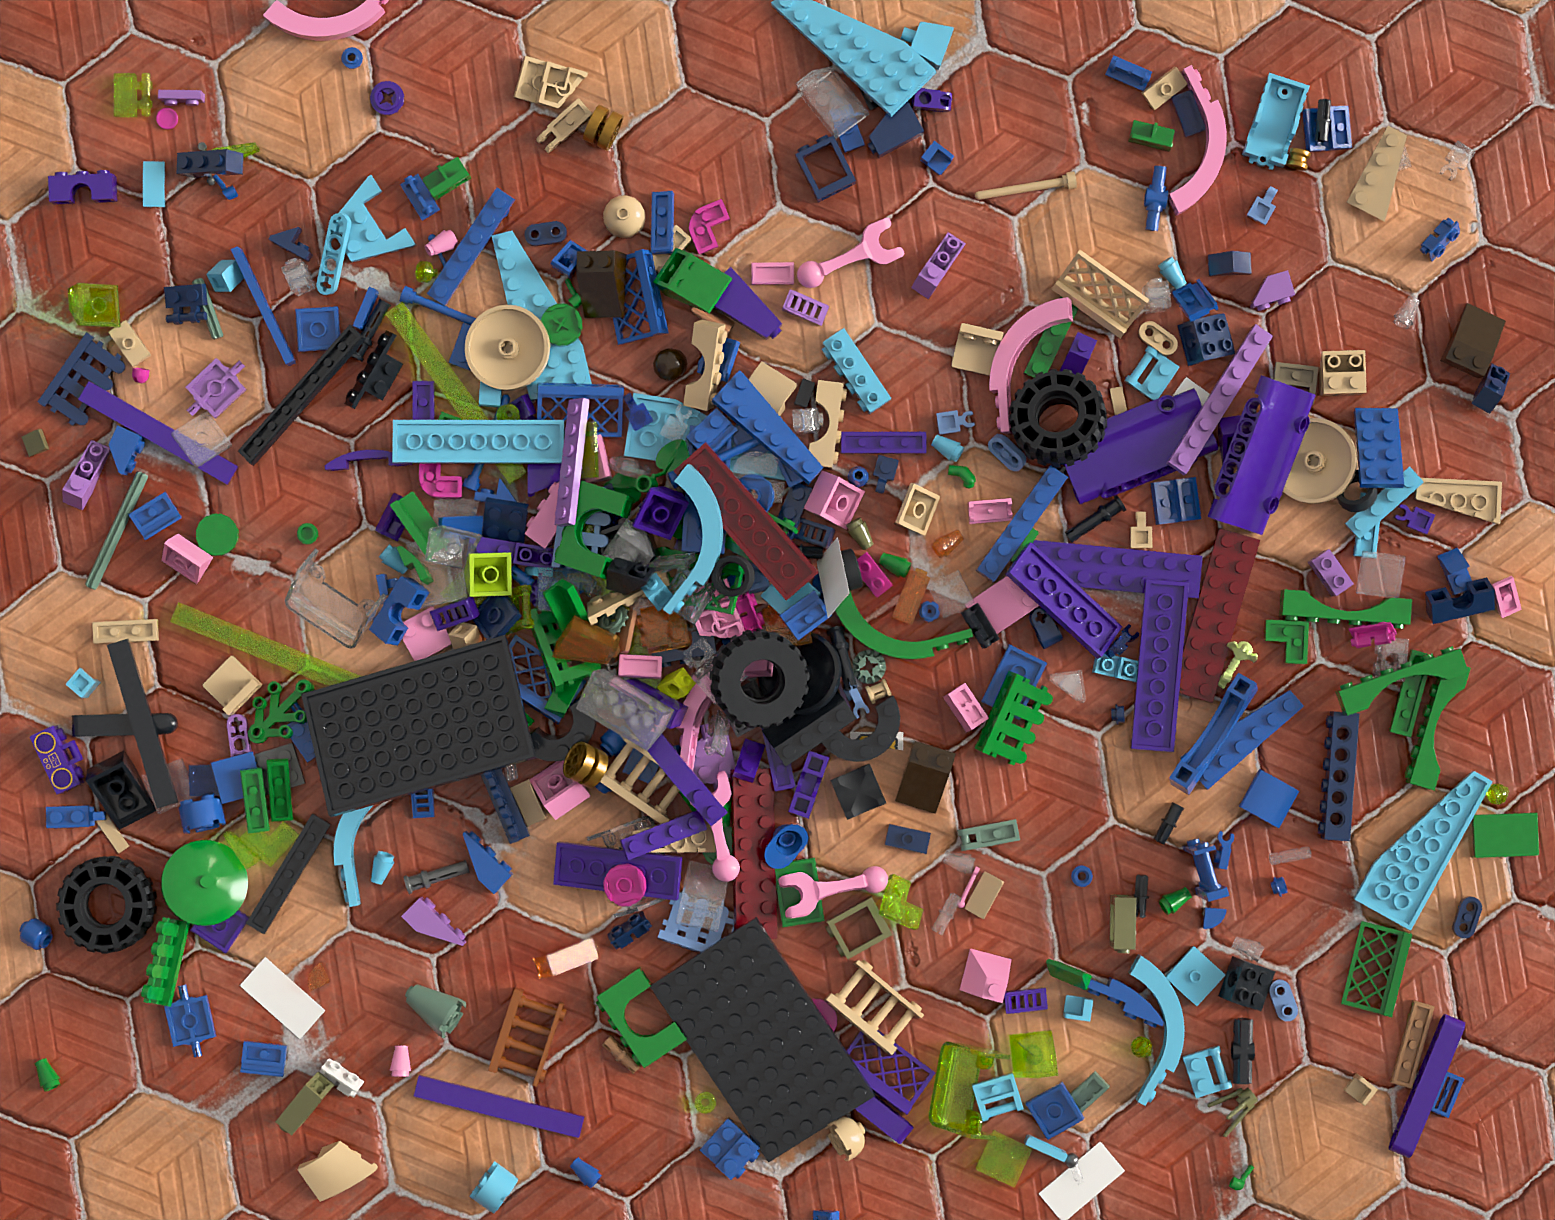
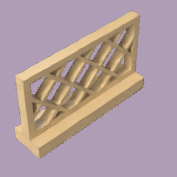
M1081 250L1078 251L1052 287L1053 291L1063 298L1068 297L1074 306L1120 339L1150 300ZM1081 259L1087 264V268H1079L1077 260ZM1081 273H1089L1091 281H1083ZM1095 273L1102 274L1105 280L1097 281ZM1067 274H1076L1078 281H1074ZM1112 285L1120 287L1122 293H1114ZM1085 286H1093L1095 294L1085 289ZM1098 286H1107L1109 293L1101 294ZM1116 298H1124L1126 306H1118ZM1129 298H1135L1141 304L1131 306ZM1102 299H1111L1112 306L1103 302ZM1119 311H1128L1130 319L1124 317Z

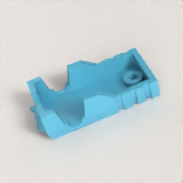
M1269 73L1242 155L1249 157V163L1253 164V162H1256L1259 167L1267 165L1269 169L1273 170L1274 165L1283 168L1286 164L1288 148L1296 134L1300 119L1299 115L1302 112V105L1306 100V94L1310 86ZM1282 90H1287V95H1283ZM1260 157H1265L1266 161L1261 162Z

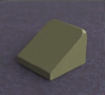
M36 429L22 436L29 457L49 450L42 429Z

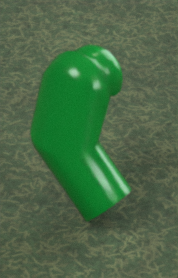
M949 465L948 475L960 476L964 481L963 486L965 488L971 489L974 487L976 477L968 467Z

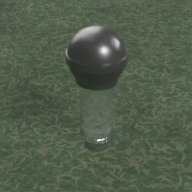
M1068 1153L1064 1163L1071 1169L1078 1185H1081L1084 1181L1078 1166V1156L1074 1153Z

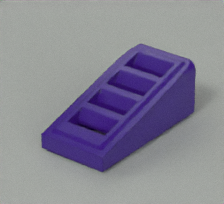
M469 596L431 610L430 614L437 631L475 619L479 616V611L474 598ZM456 607H459L462 617L459 616ZM449 609H450V611H451V613H452V616H453L454 620H452L451 617H450V615H449V612H448ZM440 612L443 613L446 623H443Z
M1046 987L1005 991V1013L1012 1014L1048 1009ZM1036 993H1040L1041 1005H1037ZM1028 994H1032L1033 1006H1029ZM1020 995L1024 997L1023 1007H1020ZM1012 996H1015L1016 1007H1012Z

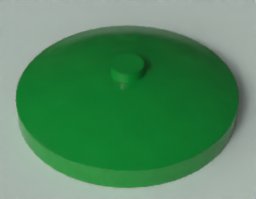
M212 840L194 841L179 848L168 859L161 876V891L167 907L182 921L196 926H211L230 918L241 907L248 890V875L241 858L230 847Z

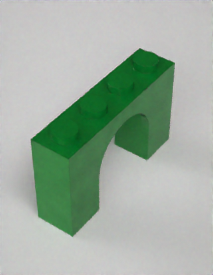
M581 481L575 525L563 528L560 546L555 551L554 562L606 579L607 568L613 559L596 554L585 546L582 538L584 524L589 517L598 512H608L628 519L635 498Z
M638 967L598 994L596 1004L602 1012L606 1011L609 1015L608 1022L614 1030L618 1029L621 1033L620 1040L626 1048L630 1047L634 1054L631 1056L635 1063L645 1068L687 1039L676 1022L673 1021L658 1032L650 1035L638 1034L628 1026L625 1019L626 1005L631 999L651 987V982L641 967Z

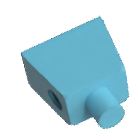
M920 22L917 31L905 27L901 39L912 43L911 47L932 67L939 70L954 28Z

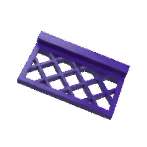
M860 1031L846 1051L850 1054L854 1048L862 1047L864 1060H853L874 1093L902 1114L907 1115L935 1075V1072L896 1043H894V1046L897 1047L896 1050L901 1054L896 1055L895 1051L891 1056L881 1057L880 1047L877 1046L878 1058L867 1059L865 1046L876 1044H864V1034ZM859 1040H861V1045L856 1046ZM906 1056L909 1059L910 1068L899 1070L897 1057ZM894 1058L895 1070L884 1072L882 1059ZM879 1060L881 1073L872 1074L868 1071L867 1062ZM864 1062L865 1068L861 1066L859 1063ZM913 1062L919 1067H913ZM923 1069L928 1073V1076L924 1081L916 1082L914 1070ZM911 1070L913 1083L901 1085L899 1072ZM896 1073L898 1085L888 1086L885 1083L884 1074ZM881 1075L882 1080H880L876 1076ZM913 1085L914 1096L908 1101L903 1097L901 1087ZM893 1088H898L899 1093L896 1092Z

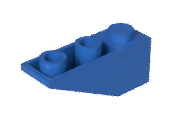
M465 831L463 837L478 880L495 894L513 875L511 872L512 868L504 860L500 862L495 857L496 853L493 849L480 844L479 841L481 839L473 831L470 833Z

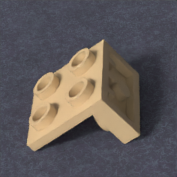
M962 323L951 366L990 376L993 358L1002 341L1004 332Z
M230 656L203 684V687L224 707L222 710L227 715H234L263 684L234 656Z

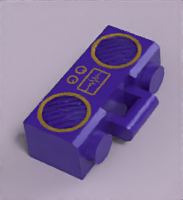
M55 725L30 736L56 794H62L85 783L83 780L85 777L83 770L75 764L83 760V757L75 740L68 743L65 742L67 738L62 728ZM67 748H69V750H70V752H71V754H72V756H73V759H72V760L70 759V757H69V755H68V753H67V750H66Z

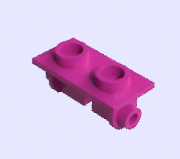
M867 552L857 559L862 580L877 598L893 586Z
M749 591L744 595L738 596L736 608L739 614L747 611V614L740 618L745 631L750 630L753 632L757 628L763 629L762 625L765 624L762 613H757L755 609L758 603L754 593L750 594Z
M1380 622L1374 625H1359L1349 628L1353 637L1351 645L1356 648L1371 646V639H1374L1375 645L1390 644L1391 641H1395V635H1397L1391 622Z

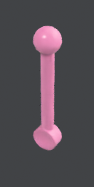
M977 866L975 867L972 873V876L966 886V889L961 899L957 901V906L959 908H963L965 906L964 901L966 899V896L980 869Z

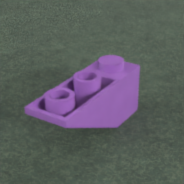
M948 232L919 273L911 288L929 299L966 243Z
M93 440L90 441L62 489L64 503L80 510L84 509L110 453L109 447Z
M420 897L401 916L416 932L461 946L467 942L464 939L466 937L459 928L454 929L449 924L451 922L444 913L439 914L434 909L436 907L429 898L424 899Z

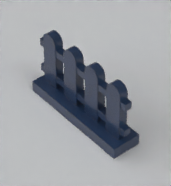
M88 332L85 333L37 401L44 407H47L48 404L51 405V411L54 413L58 410L71 419L69 423L73 426L75 423L85 425L89 421L88 415L83 412L88 406L87 404L82 403L77 408L65 400L69 393L79 399L85 388L77 382L79 378L84 376L95 385L107 391L113 387V381L108 378L112 370L116 373H122L125 370V364L120 360L122 356L118 353L114 356L102 348L104 343L98 341L97 344L93 342L95 337ZM86 352L89 356L84 361L81 357ZM94 358L107 366L103 374L89 365ZM74 369L77 373L71 378L68 375ZM60 387L64 388L65 390L61 395L56 393Z
M502 768L480 774L509 843L512 844L530 836Z

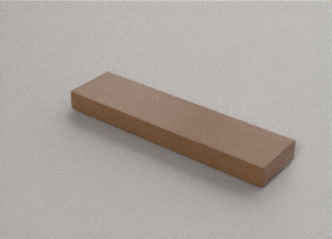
M1415 1000L1412 1001L1390 1079L1391 1083L1412 1089L1435 1006Z

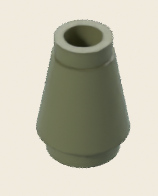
M861 517L846 525L848 528L847 532L863 550L868 549L874 544L866 521H863Z

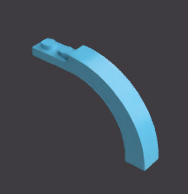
M690 464L685 466L674 482L686 491L698 510L702 524V547L694 569L663 608L669 615L674 611L676 613L680 611L685 604L682 601L687 594L691 596L697 589L696 582L702 586L708 582L712 575V570L719 560L723 541V523L717 499L707 481Z
M374 805L343 814L335 835L334 866L343 865L341 878L342 881H346L347 890H344L345 902H349V907L361 904L354 863V842L361 821Z
M1138 954L1128 973L1143 982L1152 992L1159 1004L1164 1021V1039L1160 1054L1135 1098L1139 1103L1146 1106L1147 1102L1151 1103L1156 1094L1154 1089L1157 1084H1161L1167 1074L1165 1070L1168 1069L1174 1073L1182 1053L1185 1029L1182 1008L1172 985L1156 966Z

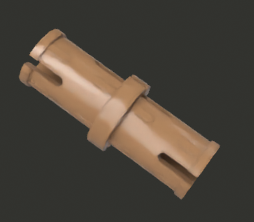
M611 1035L602 1044L615 1057V1061L622 1063L632 1074L640 1068L641 1065L638 1066L631 1056L632 1054L628 1052L629 1049L620 1045Z

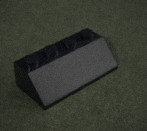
M837 690L831 701L817 712L803 716L793 715L790 719L786 717L783 719L782 724L778 726L772 724L769 728L763 729L762 732L783 764L788 766L857 718Z

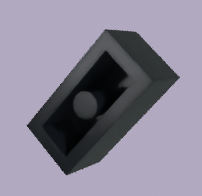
M803 378L794 405L807 409L815 382Z

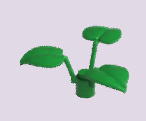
M677 439L661 448L656 457V465L663 469L662 472L653 473L651 476H640L636 470L624 469L606 482L604 486L612 483L616 492L635 498L633 504L638 502L641 498V492L648 493L651 487H658L656 478L675 470L689 457L686 442L683 439ZM684 514L672 536L680 540L683 535Z

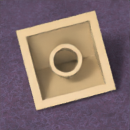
M910 483L894 524L925 536L940 496L914 483Z

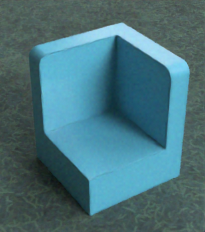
M221 260L206 274L215 292H231L244 279L236 260Z
M79 668L66 685L81 698H88L101 682L98 679H93L82 668Z
M1066 995L1063 1011L1064 1018L1090 1022L1093 1000L1086 997Z

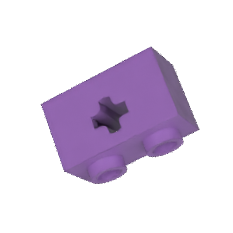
M1330 549L1324 550L1308 561V564L1332 597L1339 595L1354 584Z

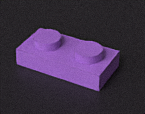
M158 90V98L168 106H176L177 102L186 103L187 106H198L199 103H205V94L201 90Z

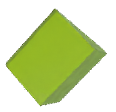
M511 552L468 554L463 574L470 597L512 595Z

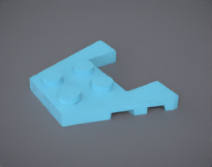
M372 175L367 177L339 212L348 215L351 220V228L345 251L351 262L416 246L406 228L386 239L365 207L364 203L382 193ZM341 219L336 221V224H339V228L344 226V222ZM334 231L333 233L343 235V233H338L339 231Z

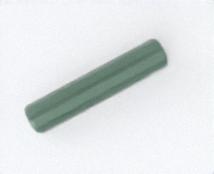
M198 278L192 281V284H205L202 278ZM206 287L208 305L200 307L202 312L207 313L208 317L205 321L212 339H219L223 337V332Z

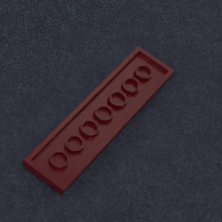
M707 442L674 470L676 475L679 476L685 466L690 464L703 476L717 499L721 511L723 529L786 601L819 573Z
M1218 528L1199 598L1183 647L1180 694L1213 703L1229 649L1227 644L1232 639L1260 543L1259 539Z
M758 768L754 781L751 783L733 777L735 769H730L732 856L737 859L740 866L739 874L733 880L734 931L757 917L769 937L777 939L775 869L765 862L764 857L765 849L772 840L775 831L774 785L770 768Z

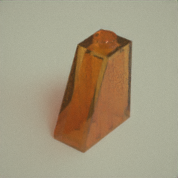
M916 568L915 571H909L891 618L912 625L930 581V577L927 576L928 572Z
M574 615L556 641L552 657L608 665L612 657L616 658L621 648L618 646L620 637L594 624L591 625L590 622Z
M589 938L535 957L533 960L539 977L546 978L556 976L598 959L599 949L596 942Z

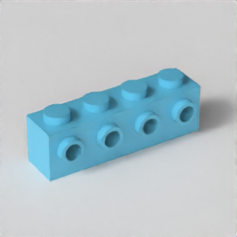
M844 328L823 341L822 345L824 348L821 349L828 360L832 358L836 365L833 368L839 377H845L848 382L845 385L852 395L855 393L860 400L857 403L863 412L868 411L871 414L891 400L890 395Z

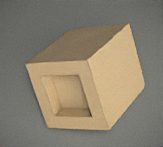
M463 622L458 624L448 634L454 650L483 641L477 625Z
M1356 1073L1343 1090L1359 1103L1366 1106L1378 1089Z

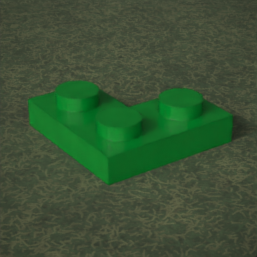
M1265 620L1264 641L1285 642V663L1307 664L1309 622Z

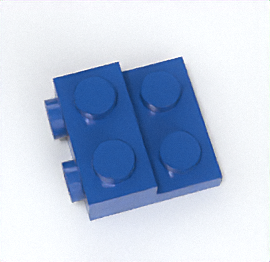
M727 1118L700 1148V1151L722 1173L732 1180L734 1177L738 1179L745 1172L744 1165L748 1161L751 1163L755 1161L760 1154L758 1152L760 1147L731 1119Z

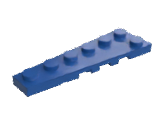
M740 370L712 399L711 402L808 485L823 469V466Z
M1288 690L1238 721L1199 779L1202 785L1207 790L1302 709L1304 705L1291 690ZM1187 753L1183 754L1179 758L1182 759Z

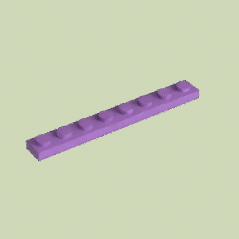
M1257 324L1252 326L1166 464L1182 475L1187 474L1273 337L1271 334Z

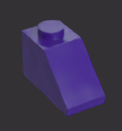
M1077 332L1059 371L1068 369L1072 370V373L1075 375L1076 373L1082 374L1097 340Z

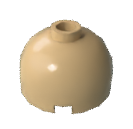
M627 195L611 199L603 213L604 224L607 230L612 235L622 239L631 238L643 229L646 220L645 210L641 203Z
M841 1117L827 1124L828 1126L825 1129L829 1128L831 1132L828 1134V1138L840 1156L843 1154L846 1156L845 1161H850L861 1153L865 1143L863 1135L865 1134V1129L860 1122L856 1123L851 1118Z

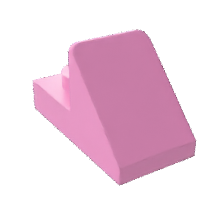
M1512 576L1492 584L1497 610L1502 618L1522 610Z

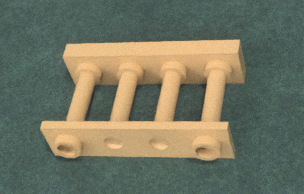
M623 733L621 737L626 742V745L606 770L600 782L660 824L669 821L666 809L680 790L674 784L659 805L656 804L654 807L649 803V797L666 775L660 767L642 793L640 792L637 795L631 791L633 789L632 785L650 760L656 764L657 762L640 745L637 737L632 734L628 737ZM633 748H635L644 756L627 779L620 783L614 779L616 777L615 773Z
M856 960L853 963L858 968L855 974L839 993L835 995L829 993L824 1001L888 1055H892L897 1049L894 1046V1040L913 1016H916L918 1019L924 1016L920 1012L922 1008L914 1001L909 1003L871 971L873 967L868 962ZM866 974L875 983L859 1003L850 1009L844 1004L846 1002L845 998ZM882 988L891 997L872 1021H864L861 1018L862 1011ZM899 1002L907 1011L889 1034L882 1036L877 1032L878 1026L895 1004Z

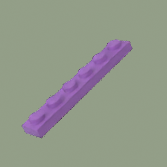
M585 398L569 400L554 524L560 527L575 525L589 408V400Z

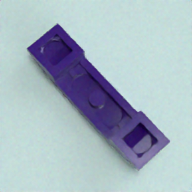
M360 450L335 458L325 465V470H349V461L388 459L389 466L391 467L410 466L413 464L393 463L392 452Z

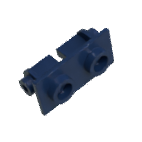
M641 911L630 916L628 921L613 927L607 935L610 943L613 944L616 950L622 949L634 941L630 934L634 933L639 938L650 931L649 928L652 925L646 919L644 912Z

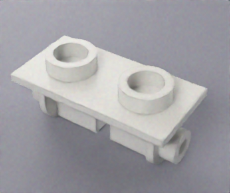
M330 1058L319 1071L333 1084L338 1081L340 1084L337 1089L348 1097L352 1096L354 1098L364 1083L356 1074L349 1072L338 1062Z

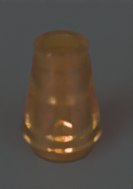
M955 530L934 539V543L931 546L939 558L947 557L964 538L959 530Z

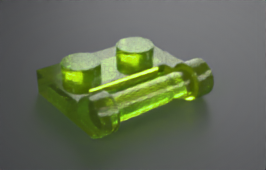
M531 585L515 587L512 589V595H507L519 612V596H522L523 619H519L505 636L534 627V619L531 617Z

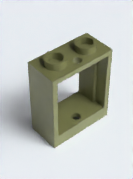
M1110 894L1109 946L1115 949L1117 953H1130V950H1136V897L1133 895Z
M872 896L828 919V926L825 927L830 937L835 936L839 944L836 945V948L841 957L845 955L847 959L892 935ZM867 906L882 933L849 951L835 923Z
M318 1071L275 1121L280 1129L292 1136L335 1084Z

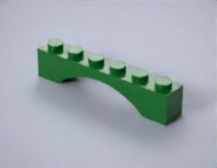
M1283 589L1281 590L1279 615L1285 616V620L1298 621V617H1306L1308 622H1319V618L1327 619V623L1340 624V620L1349 621L1348 625H1361L1362 622H1370V625L1380 622H1391L1394 628L1404 629V625L1411 624L1412 599L1386 598L1368 609L1343 611L1320 603L1306 591Z
M1453 646L1440 650L1441 654L1433 656V653L1420 657V662L1413 663L1411 660L1400 664V669L1393 671L1391 667L1380 671V676L1373 678L1372 675L1360 678V683L1353 685L1352 682L1340 685V690L1335 691L1343 715L1348 716L1368 709L1374 698L1384 688L1402 678L1413 675H1428L1443 680H1450L1469 673L1461 649H1454Z
M1469 673L1450 680L1436 678L1435 684L1431 685L1429 690L1430 702L1429 705H1425L1423 710L1425 719L1423 725L1420 724L1417 730V737L1419 739L1417 745H1414L1411 751V757L1413 758L1411 766L1408 765L1405 771L1406 783L1435 791L1441 771L1434 750L1436 724L1447 703L1465 688Z

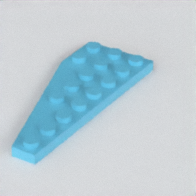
M773 0L771 2L773 8L890 117L936 74V70L906 42L816 1Z
M513 231L492 235L507 304L525 308L541 320L548 307L557 304ZM579 338L568 346H556L550 343V355L545 369L534 382L527 385L531 401L537 400V382L592 384L584 348Z
M633 393L624 456L656 461L657 454L661 448L677 439H683L688 449L689 441L686 439V436L689 434L690 425L698 426L707 415L694 408L683 406V403L676 399ZM732 437L731 448L736 447L735 444H734V441H733V437ZM769 451L758 457H749L741 453L730 459V470L733 473L743 475L756 474L764 478L786 481L773 454Z
M1471 771L1373 862L1353 899L1411 931L1493 781L1475 771Z

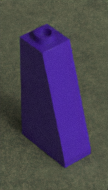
M730 267L724 273L730 276L732 280L713 308L767 340L771 337L774 339L782 331L780 329L782 323Z

